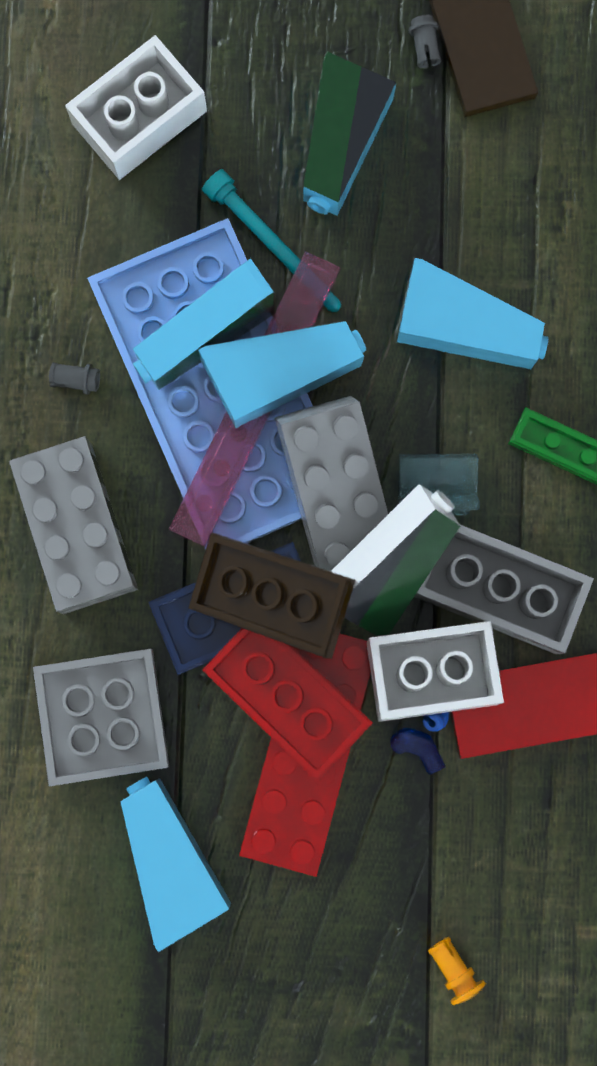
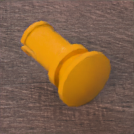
M446 937L433 945L434 947H430L427 951L432 955L446 978L445 986L447 990L452 989L456 995L450 1000L452 1006L470 1000L486 985L484 980L475 982L472 977L475 972L471 967L467 969L453 946L450 937Z

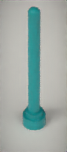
M224 169L215 172L202 187V192L212 202L217 201L220 205L225 203L328 311H339L341 308L340 300L235 193L237 188L233 185L234 180Z

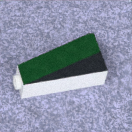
M419 484L332 570V572L356 579L345 619L376 636L390 634L461 527L451 512L455 506L444 493L439 490L432 493Z

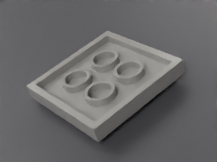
M153 649L33 667L49 786L170 767Z

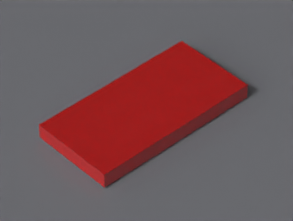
M241 628L202 669L316 782H319L373 724L361 710L295 647Z
M597 653L499 670L504 703L496 706L451 712L460 759L596 735Z

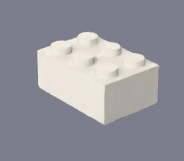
M156 35L65 105L72 125L119 180L207 112L204 91Z
M491 621L371 637L366 642L378 722L496 706L504 703Z

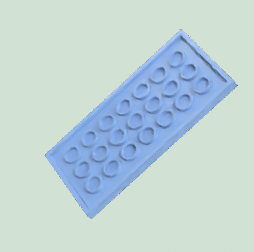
M228 218L87 278L205 549L207 548L211 533H217L249 543L302 520L275 417L313 407L306 393L235 428L202 362L160 390H158L152 380L145 384L133 366V363L138 361L133 351L135 346L247 261ZM271 316L236 340L280 332L273 316Z

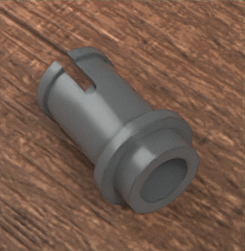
M431 15L415 17L411 20V27L408 30L409 35L414 37L417 66L419 68H429L427 52L430 54L432 67L441 63L436 31L439 27Z
M53 362L49 371L50 387L83 390L84 394L89 395L91 391H98L100 370L93 368L92 364L78 367Z

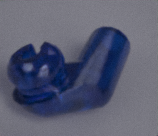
M408 727L400 729L398 733L391 736L390 745L393 751L397 754L408 752L418 755L428 775L446 767L429 734Z

